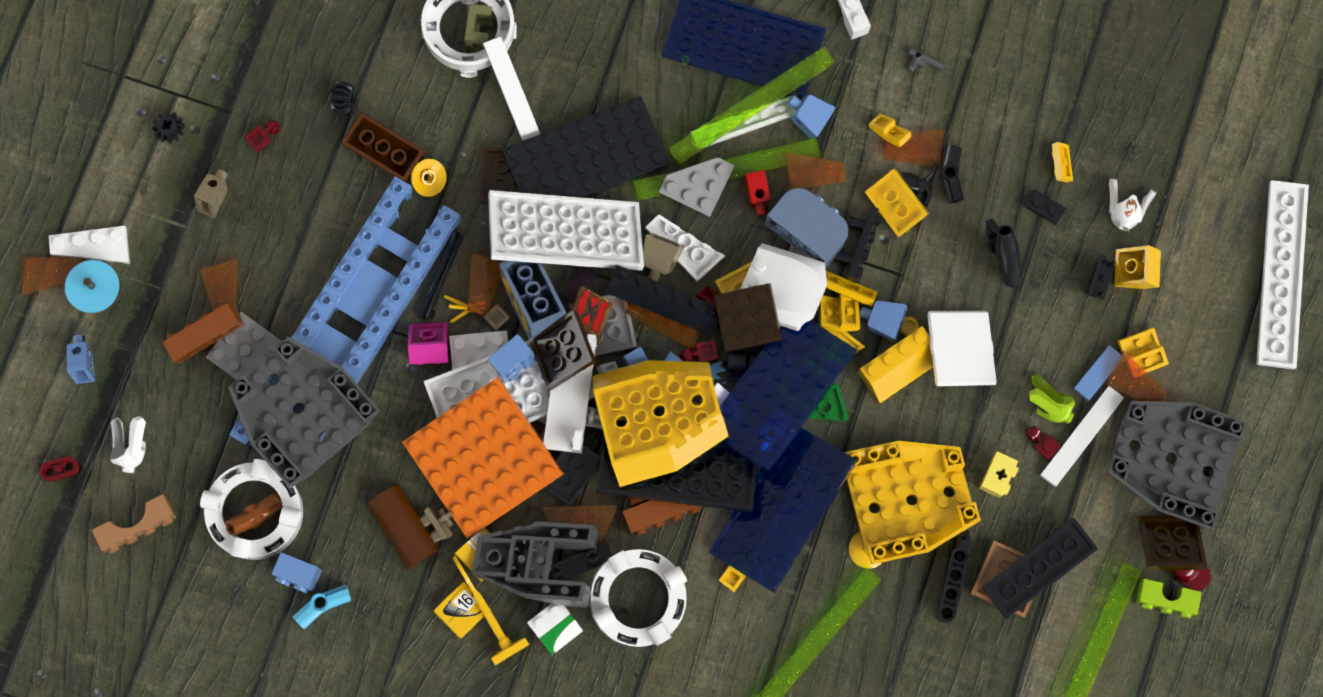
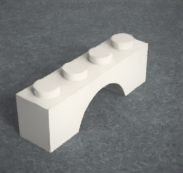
M838 0L844 24L851 40L868 34L871 25L860 0Z

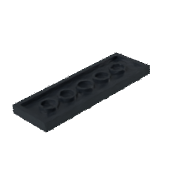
M1073 518L984 585L982 589L1003 617L1007 619L1097 551L1098 548L1077 520Z

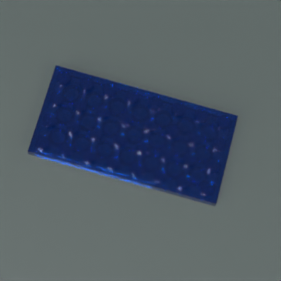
M679 0L662 57L803 98L807 94L826 29L731 0Z
M812 320L805 322L799 331L780 326L782 340L767 343L720 406L729 437L721 442L768 473L857 351V349Z
M791 422L756 477L752 512L735 510L709 553L775 593L856 465L857 460Z

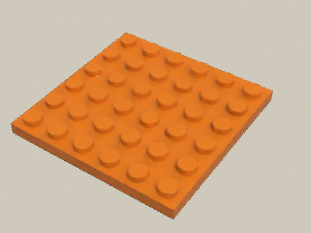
M499 377L402 441L447 510L454 514L452 516L467 539L564 474Z

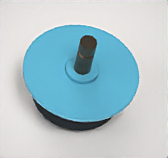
M99 260L81 262L69 272L66 278V297L76 309L82 312L96 313L103 311L112 305L119 293L118 276L114 269L105 262Z

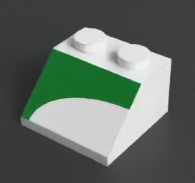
M553 603L527 622L551 655L583 631L565 606Z

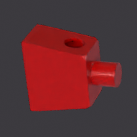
M765 170L746 174L743 177L749 206L755 205L757 216L768 214L766 203L770 201V194ZM755 192H759L761 198H757Z

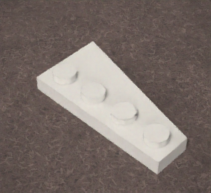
M661 215L655 217L645 227L650 234H657L685 246L677 262L696 282H699L725 258V255L715 251L706 243H702L693 235L686 233Z
M126 226L49 235L50 254L52 256L130 264Z

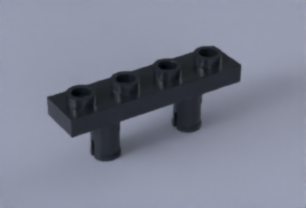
M871 207L868 219L866 220L849 216L847 221L848 227L862 231L861 239L854 255L839 251L834 258L835 262L850 266L847 277L848 280L855 283L857 278L860 279L864 270L862 267L863 261H867L869 257V244H873L876 233H874L875 227H879L882 216L880 215L879 208Z
M608 543L597 546L596 551L586 550L552 564L549 580L566 581L600 567L608 558L613 556Z

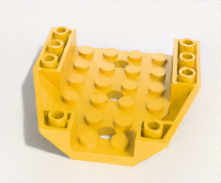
M646 360L592 376L593 392L605 440L620 487L676 472L729 437L719 406L709 362ZM695 396L703 398V402L698 406L692 404ZM657 407L665 408L662 416L654 414ZM621 417L627 419L624 427L617 426V420Z
M895 441L843 453L847 486L864 550L872 565L928 553L981 521L976 502L972 503L963 472L965 462L960 447ZM944 489H952L954 496H945ZM913 496L916 498L917 503L909 505L906 498ZM876 504L879 507V512H870L869 506Z

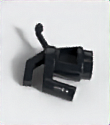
M934 165L933 171L925 178H920L911 172H902L901 175L913 193H916L919 201L925 190L927 195L924 205L926 206L929 205L932 196L926 181L936 173L938 165Z

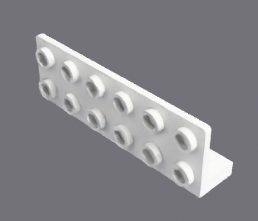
M588 334L587 338L595 357L597 338L596 335ZM593 365L550 391L543 442L548 450L582 454Z

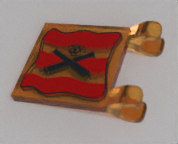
M580 286L571 311L578 312L586 332L596 335L597 348L600 334L613 303Z

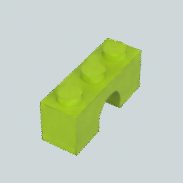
M1148 579L1140 580L1136 603L1141 604V608L1153 610L1154 607L1160 609V612L1165 614H1172V612L1180 613L1179 617L1187 619L1198 615L1202 592L1180 588L1175 600L1170 601L1162 593L1163 583Z

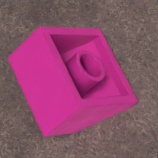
M447 322L409 324V364L448 363Z

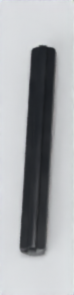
M453 232L419 312V317L423 320H428L463 239L461 233Z

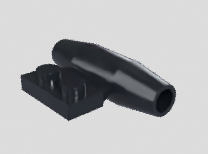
M993 219L985 221V234L988 238L987 248L990 253H994L997 257L998 269L1004 284L1007 287H1016L1019 284L1021 273L1018 241L1011 226L1002 225L998 227Z

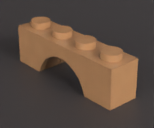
M162 494L145 503V514L142 520L135 526L120 528L109 521L93 529L92 532L101 551L111 554L120 549L119 546L125 543L127 545L134 543L138 540L137 537L142 534L145 536L155 532L156 527L160 525L164 527L173 522L172 519L177 516L167 496Z

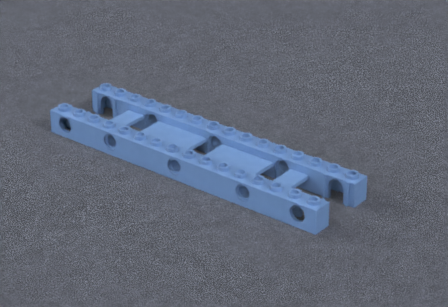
M394 177L291 337L341 366L356 384L359 383L461 222L460 214L443 205L442 209L438 210V215L429 229L425 230L426 234L419 245L390 230L394 221L399 218L398 208L403 199L406 201L408 199L411 200L413 193L412 186L397 177ZM381 246L407 262L398 278L368 260L375 248ZM340 310L366 326L357 342L327 324L334 311ZM270 376L269 384L275 385L279 382V376ZM299 403L294 406L295 413L300 414L304 411L303 404ZM239 418L229 435L249 448L251 443L241 418ZM323 432L320 434V442L322 441L327 432Z

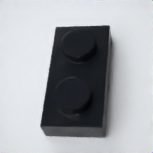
M1033 189L1023 206L1054 225H1057L1066 210V207Z

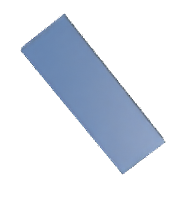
M1109 345L1073 390L1089 401L1124 356Z

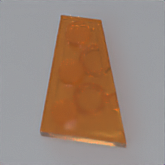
M944 129L911 135V138L901 147L886 141L884 160L929 166L938 165L940 167Z
M785 152L791 190L847 181L843 162Z
M473 252L471 256L468 310L486 316L502 281L500 263Z
M24 257L22 295L27 296L39 290H46L51 286L64 284L69 272L76 265L83 262V258Z
M238 259L201 270L212 311L216 310V306L224 302L233 304L237 309Z
M1125 350L1106 383L1139 401L1164 402L1168 394Z

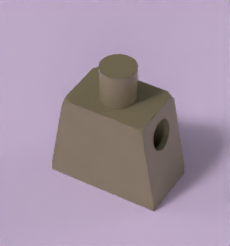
M218 169L215 176L211 174L205 176L194 195L198 212L213 218L216 217L227 193L225 180L228 174L225 171Z
M654 233L647 234L644 242L643 260L644 266L650 268L648 278L658 281L661 273H671L685 246Z

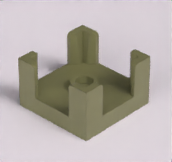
M469 4L465 33L467 52L476 53L485 49L483 43L488 41V33L480 32V26L493 27L494 16H490L492 6Z

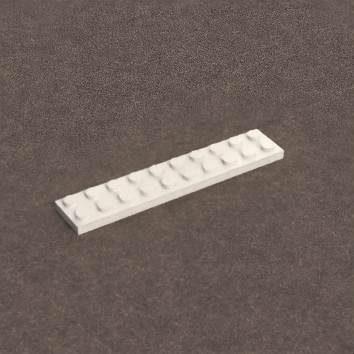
M1273 180L1269 182L1256 365L1293 370L1297 367L1309 185Z

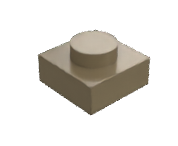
M498 304L483 316L484 320L495 331H498L510 320V317Z

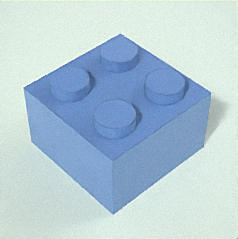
M517 334L487 359L506 383L507 381L512 382L515 380L522 369L525 368L527 370L535 363L534 360L536 358L532 350Z
M280 553L272 575L276 577L275 581L288 587L291 583L294 585L293 588L307 594L308 591L314 592L322 570L317 566Z

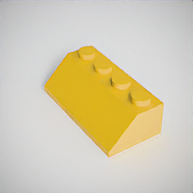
M923 326L859 369V376L879 404L933 368L930 336Z

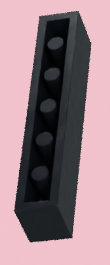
M616 265L609 278L605 293L711 336L719 323L716 305L618 265Z

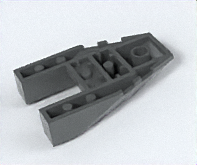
M533 522L531 525L513 527V529L508 531H498L478 536L472 575L527 599L569 607L588 608L591 588L585 582L549 580L554 548L596 551L599 531L594 525Z

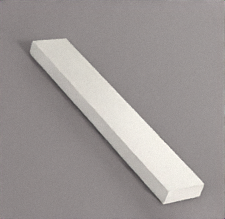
M501 36L483 43L522 141L539 135V129Z
M792 96L691 131L690 134L696 149L700 150L790 118L795 109L787 104Z
M1108 386L1040 476L1056 487L1124 397Z

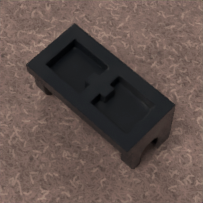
M1104 255L1098 257L1086 291L1087 295L1101 300L1105 299L1115 268V260L1108 261Z

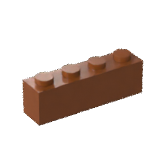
M221 303L216 306V310L201 315L199 317L200 320L195 323L190 322L180 332H173L168 335V339L163 341V344L172 361L182 363L245 325L236 307L230 303Z
M650 500L627 509L622 514L630 534L640 536L647 533L646 529L654 527V529L664 526V522L668 520L675 522L682 519V515L690 512V515L700 512V508L703 506Z

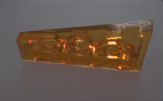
M632 303L628 305L625 311L626 314L691 349L701 333L698 330Z

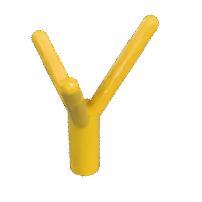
M444 295L445 299L458 304H450L449 308L465 310L451 319L450 323H454L469 312H485V304L468 305Z

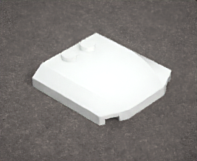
M762 243L757 249L740 289L771 283L779 325L799 331L805 322H809L814 318L827 287L825 263Z

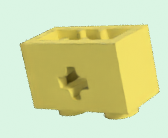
M998 451L994 453L978 489L998 498H1001L1003 494L1007 495L1011 487L1008 483L1011 477L1014 478L1019 469V467H1016L1018 461ZM999 472H1002V477H1004L1001 480L998 479L999 475L997 474Z

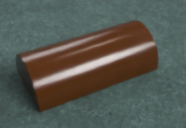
M362 112L341 142L343 146L406 183L411 180V173L415 165L424 160L425 150Z
M395 485L385 490L367 504L407 571L441 551L438 544L430 536L428 528L421 522L418 512L401 485Z

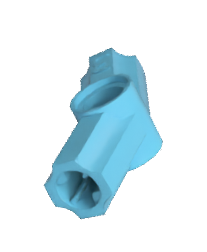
M346 584L324 593L315 594L293 616L295 621L303 629H306L323 612L352 601ZM319 598H324L326 602L322 608L316 607V601Z

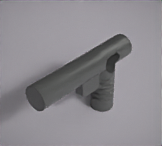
M912 47L908 53L913 56L907 68L911 73L914 72L917 65L925 67L927 63L940 70L945 65V63Z

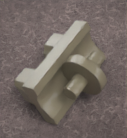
M435 506L424 510L425 513L420 517V520L425 527L433 524L435 530L430 533V536L434 542L448 539L454 535L449 528L453 525L450 520L454 515L452 512L446 514L443 508L438 511Z

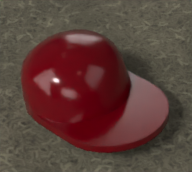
M1206 567V570H1170L1172 576L1178 582L1195 591L1206 588L1211 580V573L1208 567Z

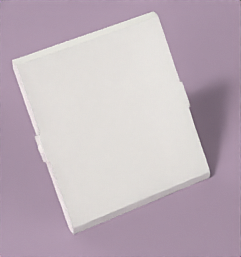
M928 311L930 349L936 386L996 385L994 350L988 312Z

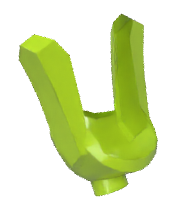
M1039 374L1032 376V384L1036 388L1029 391V399L1040 406L1037 408L1036 413L1051 422H1066L1069 424L1074 417V413H1072V409L1075 406L1074 398L1059 393Z

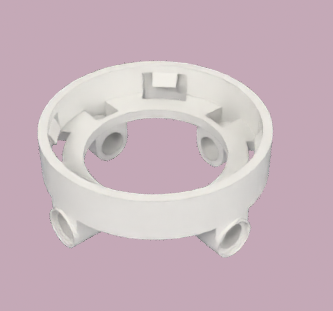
M427 0L424 5L421 18L422 38L425 39L428 49L438 61L450 68L460 70L462 77H476L477 70L491 66L485 49L476 53H460L450 48L444 42L440 34V21L444 12L451 5L459 1L467 5L477 4L480 1L487 6H492V11L498 23L495 38L501 36L507 51L513 39H516V22H514L513 10L509 0H503L505 5L502 8L495 0H442L437 7L433 5L435 0Z
M254 459L253 463H244L230 468L217 478L209 491H203L200 507L204 508L207 529L213 540L222 549L230 553L231 556L247 560H260L272 557L291 544L301 527L303 503L297 487H288L291 494L295 493L290 498L287 489L281 483L282 479L264 460ZM247 481H261L271 485L278 492L283 505L277 528L268 536L258 540H246L229 535L223 518V505L227 495L234 487ZM219 533L223 536L225 540L221 541L222 537L219 535ZM282 537L284 540L283 544L279 542L271 548L272 551L269 553L265 550V547L270 546Z
M641 549L623 550L608 558L600 566L592 579L589 598L592 617L606 636L620 644L636 647L652 644L660 645L671 638L670 634L677 628L683 618L687 600L684 583L687 582V579L679 566L675 567L668 559L658 553ZM640 554H643V557L650 558V559H652V560H654V558H656V559L659 560V562L656 563V562H654V561H651V560H648V559H642V558H639V557H640ZM635 567L647 568L658 574L664 581L668 591V605L664 615L655 624L641 629L630 628L620 623L615 618L608 602L609 589L614 579L623 571ZM598 577H604L599 597L593 596V592H597L600 581H597ZM618 632L629 637H636L637 641L631 642L632 639L622 636L619 639L617 638Z

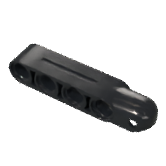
M968 529L954 537L952 549L948 557L936 611L937 620L941 623L951 622L955 619L969 559L968 550L971 537ZM955 552H959L963 555L962 562H958L955 560ZM951 571H956L959 574L958 581H953L950 578ZM947 590L954 592L955 598L953 600H949L946 597ZM943 609L950 611L951 616L949 619L942 617L941 612Z

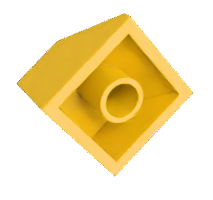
M1149 245L1116 249L1114 286L1135 289L1158 288L1160 282L1161 250Z

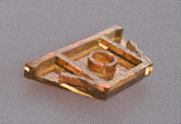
M617 505L542 507L548 522L594 525L599 531L597 545L601 544L618 509Z

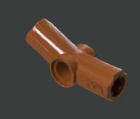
M272 493L259 503L251 504L240 514L225 522L226 530L229 535L235 537L250 528L252 530L265 523L268 517L281 510L283 505L277 495Z

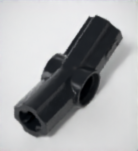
M956 145L945 146L940 180L943 183L947 203L951 204L964 200L958 176L962 148ZM945 171H951L954 177H947Z

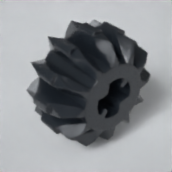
M337 81L333 85L330 103L331 109L334 112L348 114L352 110L355 88L352 83Z
M166 111L165 116L158 114L160 119H153L155 124L152 127V130L155 132L154 136L160 138L162 143L167 140L171 144L172 139L179 141L178 135H184L182 131L185 128V125L182 123L183 119L177 117L175 112L170 115ZM170 125L171 129L167 130L166 126Z

